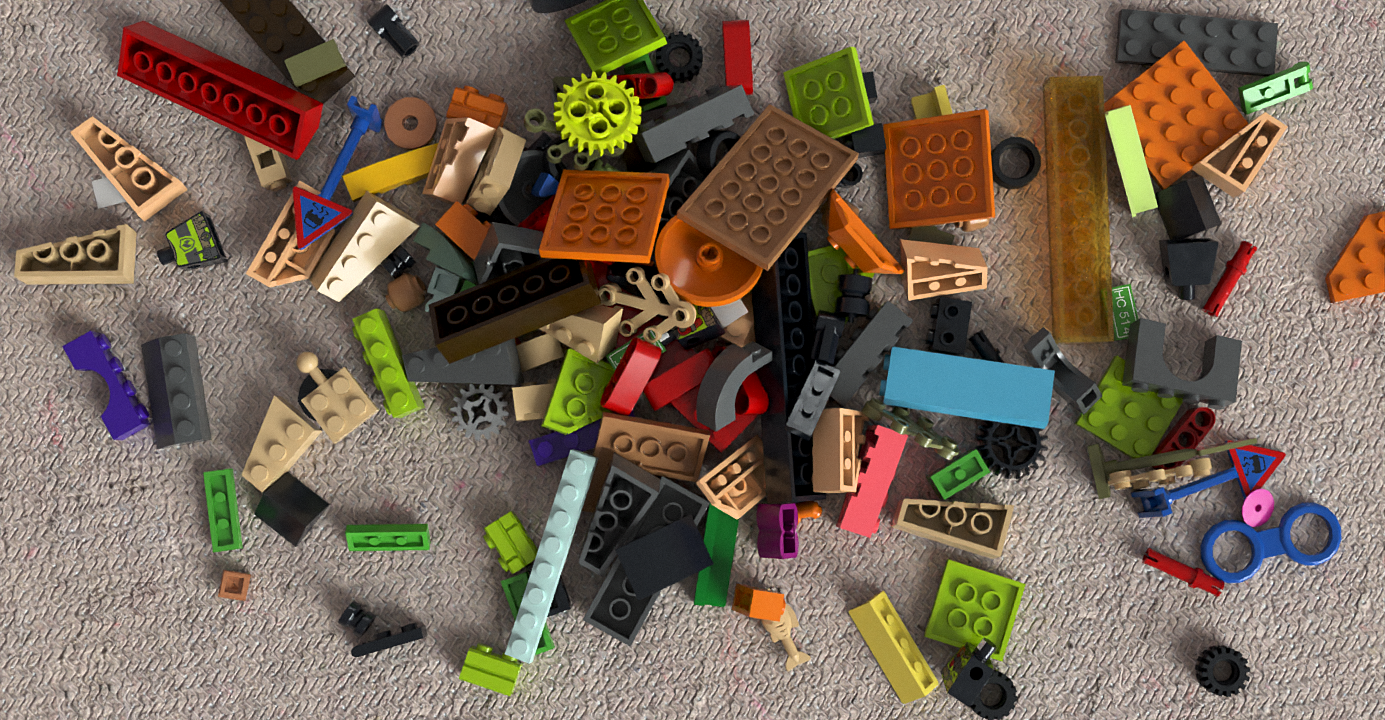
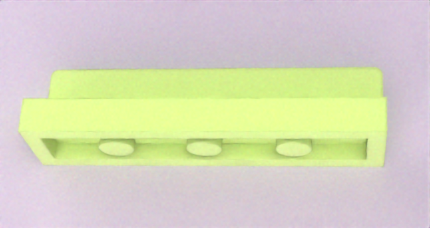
M1131 105L1104 112L1132 217H1135L1136 213L1158 208Z

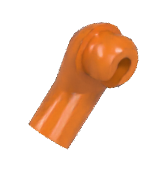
M815 501L795 504L798 511V524L802 518L813 517L817 519L822 514V507Z

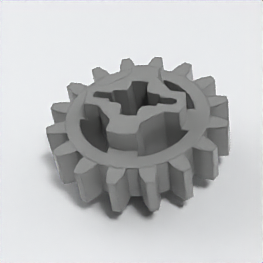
M470 384L469 392L461 389L462 398L454 397L453 399L458 403V406L451 408V411L457 412V416L451 419L452 422L460 423L457 431L460 432L465 429L467 430L465 437L470 438L472 434H475V440L480 441L483 434L487 440L491 439L490 432L492 431L499 435L500 430L498 426L507 425L502 420L503 416H510V413L504 411L503 408L509 405L507 401L501 402L500 400L504 395L503 392L494 394L496 387L491 385L486 390L485 384H480L479 389H476L474 384ZM476 394H483L477 401L471 402L468 400ZM492 400H494L497 405L498 414L493 413L491 404L493 402ZM484 404L483 410L486 412V415L479 416L477 419V413L474 410L476 407L481 408ZM463 409L467 410L469 415L467 423L463 416ZM487 421L493 423L486 429L477 430L481 423Z

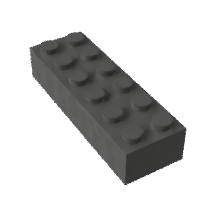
M662 476L659 494L625 544L690 514L697 526L710 502ZM617 557L583 620L631 647L661 590L638 601L620 559Z

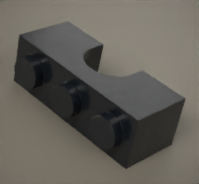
M873 71L862 73L869 104L875 103L877 91ZM882 123L849 133L845 137V146L859 153L858 158L884 154L886 143Z

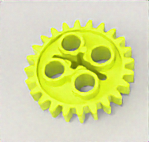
M593 71L591 78L588 79L582 73L580 82L572 78V87L564 84V93H557L558 102H554V111L556 112L553 113L554 121H557L556 131H561L562 140L569 138V147L577 143L579 153L584 148H588L590 156L593 154L594 149L598 150L600 156H603L604 149H608L611 154H614V146L624 149L623 140L631 143L632 134L638 133L637 125H641V116L639 115H641L642 109L641 106H637L639 105V97H633L634 88L626 89L625 80L618 84L617 75H614L609 80L607 79L606 72H603L601 78H597L595 71ZM594 94H597V95H600L601 97L595 99V98H592V97H590V96H591V95H594ZM619 110L622 113L617 115L611 113V111ZM574 113H582V114H584V116H582V117H575V116H573V114H574ZM600 128L605 130V132L596 133L593 130Z

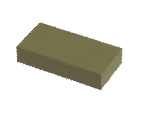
M334 39L284 60L296 87L346 66Z

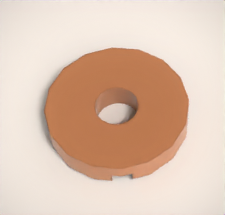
M405 97L397 100L389 107L384 118V128L388 138L396 146L403 149L416 150L426 147L434 139L437 130L438 120L434 110L425 101L415 97ZM411 117L418 120L417 127L412 131L404 128L405 121Z

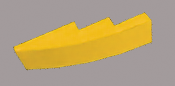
M438 143L391 157L342 176L352 201L361 200L366 191L372 194L378 192L382 194L404 184L408 186L427 178Z

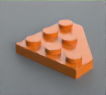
M1385 211L1363 217L1359 223V228L1340 253V258L1335 266L1326 275L1325 280L1331 303L1385 292Z

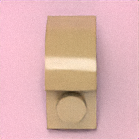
M549 334L517 345L522 373L564 359L566 350L570 347Z

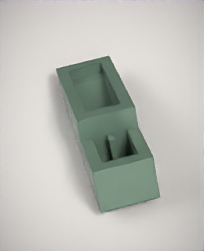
M422 223L413 241L430 251L426 260L466 281L479 285L475 268L465 252L450 238L429 225Z

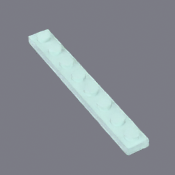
M575 449L570 450L514 623L505 655L528 664L533 662L596 468L598 458Z

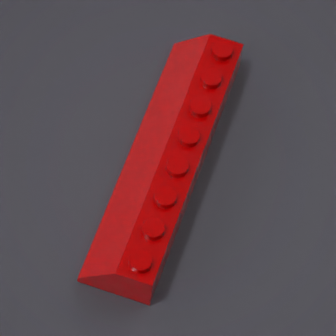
M146 21L123 27L117 76L295 160L300 158L319 128L324 103Z

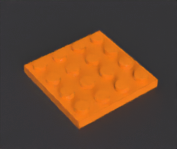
M1185 40L1098 107L1104 115L1106 111L1131 105L1148 172L1161 190L1168 188L1191 170L1192 166L1248 124Z
M981 109L883 124L886 143L885 163L890 229L895 230L995 218L988 110Z
M563 169L539 247L540 257L649 263L670 183L669 174Z

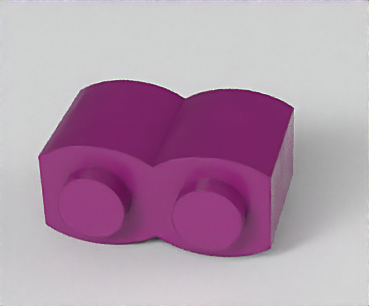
M795 503L758 504L756 521L759 529L757 550L760 558H796L799 541L796 532L798 511Z

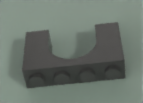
M1139 318L1130 324L1122 385L1132 387L1131 390L1135 392H1155L1161 398L1178 397L1183 398L1182 401L1189 404L1205 403L1208 404L1209 408L1217 410L1225 409L1226 406L1236 402L1242 347L1241 340L1216 335L1205 341L1201 373L1195 381H1186L1172 374L1165 364L1163 345L1166 323Z

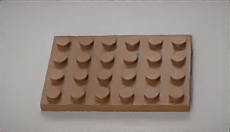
M769 104L677 211V218L768 271L829 196L831 190L838 185L855 164L859 153Z

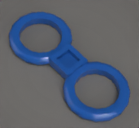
M1315 502L1300 503L1291 507L1282 516L1279 526L1255 531L1249 524L1239 520H1223L1213 525L1204 534L1200 545L1201 560L1205 569L1214 578L1225 583H1241L1252 578L1260 569L1264 558L1286 554L1292 561L1305 566L1319 565L1330 560L1338 551L1342 540L1341 526L1337 517L1327 507ZM1305 513H1313L1320 516L1329 529V539L1326 546L1320 552L1313 555H1306L1298 551L1294 547L1290 536L1293 522ZM1227 531L1242 533L1251 545L1252 555L1249 563L1244 569L1237 572L1222 570L1213 558L1212 548L1215 540Z

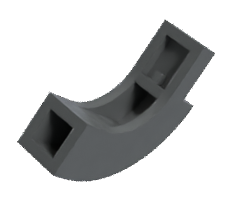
M1042 327L1024 345L1027 351L1025 356L1034 368L1054 370V391L1083 415L1102 397L1096 383L1080 372L1062 354L1048 330Z
M753 341L742 348L731 344L723 350L708 368L700 385L696 404L697 421L717 432L736 420L735 399L739 387L748 375L772 361V351Z

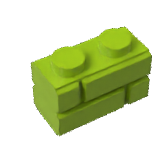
M514 511L508 512L484 528L487 534L483 538L491 549L496 548L501 557L497 559L505 572L510 570L514 574L535 560L538 549Z
M478 643L477 647L472 645L468 650L459 679L511 696L523 662L505 655V652L502 655L493 653V647L486 644Z

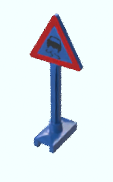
M351 95L347 103L353 118L350 126L351 131L320 194L315 195L299 187H293L297 246L299 250H303L353 215L351 209L330 200L361 136L365 135L367 129L379 133L383 126L376 105L371 104L368 110L361 108L357 97Z
M1253 445L1229 449L1227 453L1232 464L1231 468L1171 490L1164 489V487L1139 489L1131 492L1132 498L1140 497L1144 511L1138 512L1139 518L1164 517L1172 514L1170 506L1172 501L1234 478L1237 479L1245 500L1250 492L1262 488L1286 454Z

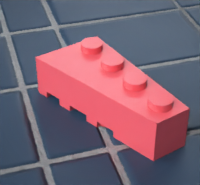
M868 425L865 444H862L857 458L862 461L856 492L846 493L836 524L838 528L871 538L872 533L875 534L880 524L878 516L881 508H884L887 502V492L895 477L896 468L908 438L907 434L902 435L892 429L879 425Z

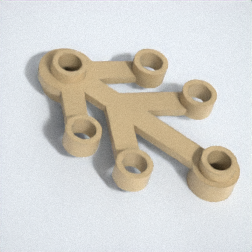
M641 267L629 269L626 273V278L629 283L637 285L644 298L623 293L620 286L616 283L605 284L599 289L601 302L606 306L619 303L644 310L634 318L620 323L619 331L625 337L635 334L640 326L658 314L668 316V318L658 326L653 325L644 330L643 337L649 343L659 341L664 333L675 326L679 328L691 326L696 319L695 307L691 303L679 299L670 285L668 275L665 273L654 275L651 279V285L655 290L663 292L670 305L661 303L645 278V272ZM633 271L638 273V280L633 277ZM658 277L663 280V286L658 284ZM605 291L609 292L610 300L606 297ZM679 310L684 313V319L679 316ZM626 323L630 325L631 332L626 330ZM650 330L655 332V339L650 336Z
M1202 458L1189 461L1188 465L1168 470H1153L1132 476L1131 470L1114 472L1109 474L1110 481H1108V486H1114L1115 490L1130 488L1131 484H1133V489L1138 490L1150 487L1149 482L1159 481L1160 486L1176 483L1174 475H1176V478L1194 475V478L1211 475L1212 465L1210 458Z

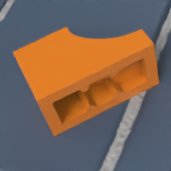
M736 583L731 610L752 618L780 622L786 603L782 593Z

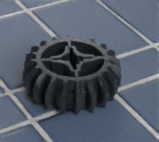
M984 420L988 427L984 425L978 426V429L984 432V435L975 436V440L982 441V445L975 446V449L977 451H984V454L980 456L983 460H989L986 463L988 469L995 466L993 475L998 476L1003 470L1004 479H1009L1011 472L1015 479H1019L1021 471L1025 476L1031 474L1028 466L1034 470L1039 468L1035 459L1044 461L1045 457L1039 454V451L1048 450V446L1041 445V441L1047 440L1048 436L1039 435V432L1044 429L1023 426L1030 435V442L1021 437L1020 428L1015 424H1010L1002 437L992 436L995 429L1002 422ZM1010 436H1012V441L1023 445L1012 447V450H1010V445L1000 441L1011 439ZM991 444L1002 449V458L1005 459L1004 463L995 456ZM1020 450H1030L1028 456L1022 462L1013 465V459H1016V455Z

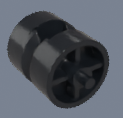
M853 269V274L838 275L837 288L842 295L835 300L834 313L846 315L849 323H853L854 318L869 317L870 304L865 299V296L869 295L870 291H872L873 278L861 276L858 274L859 269Z

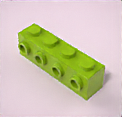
M376 308L353 318L355 326L352 327L354 336L363 344L365 349L362 352L364 360L368 366L373 368L375 373L373 381L379 391L382 390L386 400H383V405L389 415L392 414L393 418H403L425 408L415 382L408 381L402 357L403 353L385 310Z

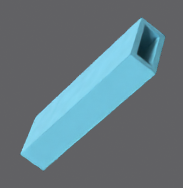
M892 347L891 355L885 354L883 370H887L888 375L887 380H881L879 396H884L883 403L885 405L1045 429L1048 424L1054 370Z

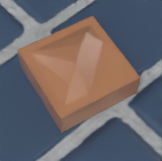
M223 570L218 597L246 602L251 574Z

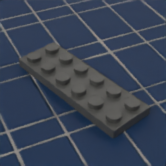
M1121 9L1118 19L1115 63L1151 66L1185 40L1210 72L1268 77L1275 74L1278 23Z

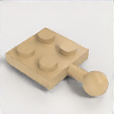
M303 352L297 357V368L303 373H309L319 386L301 401L333 443H338L379 411L347 367H343L327 380L318 368V358L314 353Z

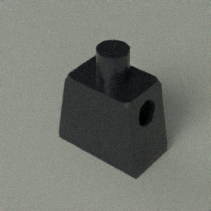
M1211 238L1159 240L1165 282L1172 286H1179L1178 299L1194 300L1195 285H1208L1211 282L1218 242Z

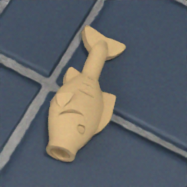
M788 604L785 606L780 622L760 619L761 624L770 633L771 641L776 643L781 640L788 654L785 663L786 671H790L797 665L811 660L809 655L797 650L790 636L791 628L798 627L799 622L795 612Z

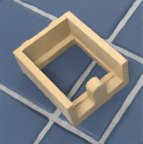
M498 127L483 157L466 204H469L479 212H484L488 215L492 214L510 188L526 139Z

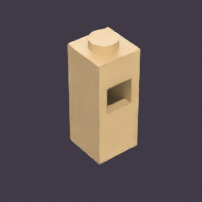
M244 136L261 186L267 190L271 189V191H279L286 188V184L293 180L283 153Z

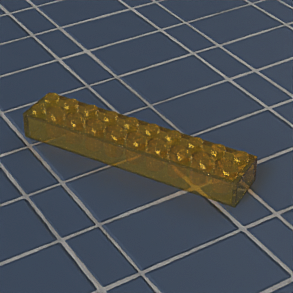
M1103 76L1049 77L1043 84L1052 337L1057 345L1107 344L1114 342Z

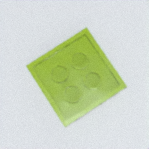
M605 0L564 20L591 72L595 71L597 77L601 76L603 72L608 73L667 44L663 32L643 0Z
M856 47L845 48L783 72L793 117L832 139L874 125Z
M1114 356L1097 385L1102 397L1084 415L1080 413L1074 424L1132 459L1150 456L1183 403V398H1161L1155 392H1135L1131 390L1132 387L1122 385L1125 360L1119 356Z
M947 559L924 637L961 648L966 642L977 647L983 638H987L997 647L990 658L1003 661L1026 584Z

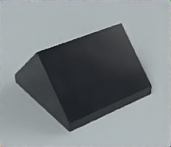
M1202 176L1185 180L1155 193L1158 211L1170 240L1185 239L1222 224Z
M287 472L263 493L254 515L297 547L330 504L291 473Z

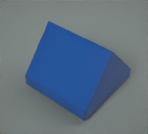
M541 172L532 189V195L538 197L554 195L557 192L559 182L549 173Z

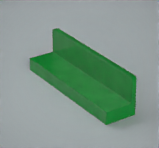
M710 503L703 541L714 564L698 572L694 605L725 607L739 519L733 518Z

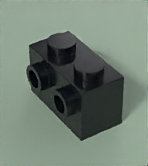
M939 297L936 299V303L932 302L930 318H933L932 329L928 328L925 344H929L928 351L954 356L964 355L972 302L947 297Z

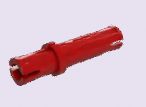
M1241 241L1233 258L1225 264L1226 270L1206 304L1202 307V311H1208V315L1218 317L1240 276L1245 275L1247 272L1246 266L1257 251L1256 246L1251 247V243Z
M1150 547L1145 552L1148 556L1144 555L1142 558L1143 564L1152 566L1185 581L1193 589L1198 587L1216 597L1222 593L1218 591V588L1224 589V581L1203 573V570L1198 567L1194 569Z

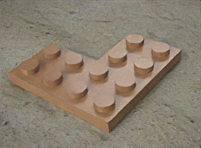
M603 412L592 455L597 457L598 461L582 511L594 512L614 452L652 475L696 482L700 475L709 442V430Z

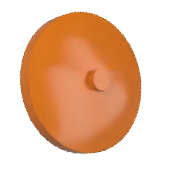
M677 215L671 218L663 227L655 246V263L658 274L665 273L668 275L670 285L679 299L697 306L717 307L737 301L755 286L763 270L760 266L678 219Z

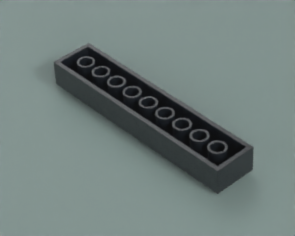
M799 232L768 271L762 270L759 280L752 288L755 343L772 351V361L757 369L758 378L769 398L768 409L765 413L761 414L767 504L826 499V493L813 492V433L808 441L784 430L815 364L810 361L814 343V326L807 233Z

